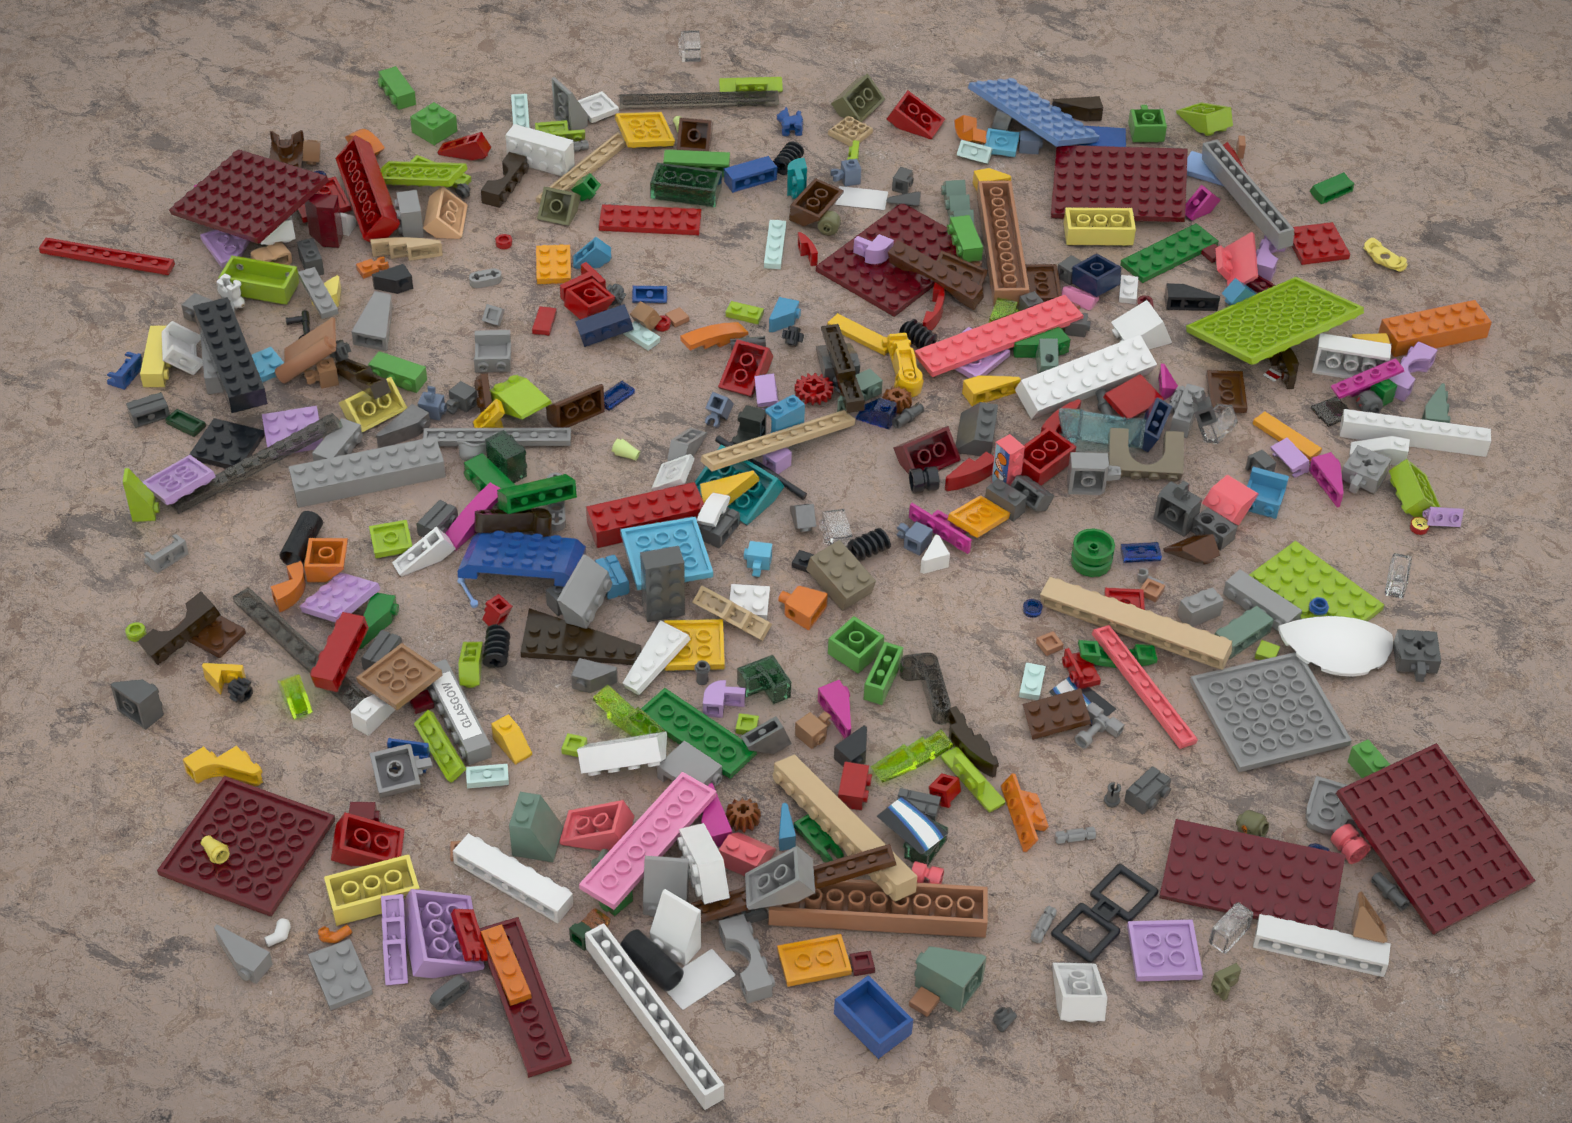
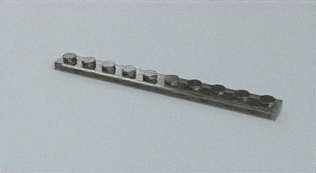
M778 90L619 94L620 109L626 110L779 105Z
M333 413L326 415L307 427L260 450L258 453L226 468L224 471L216 474V477L210 483L196 488L191 494L184 495L177 502L171 504V506L180 514L342 428V423Z
M249 587L234 595L233 602L311 673L312 668L316 666L319 660L320 652ZM346 676L337 692L330 691L350 711L364 698L368 697Z

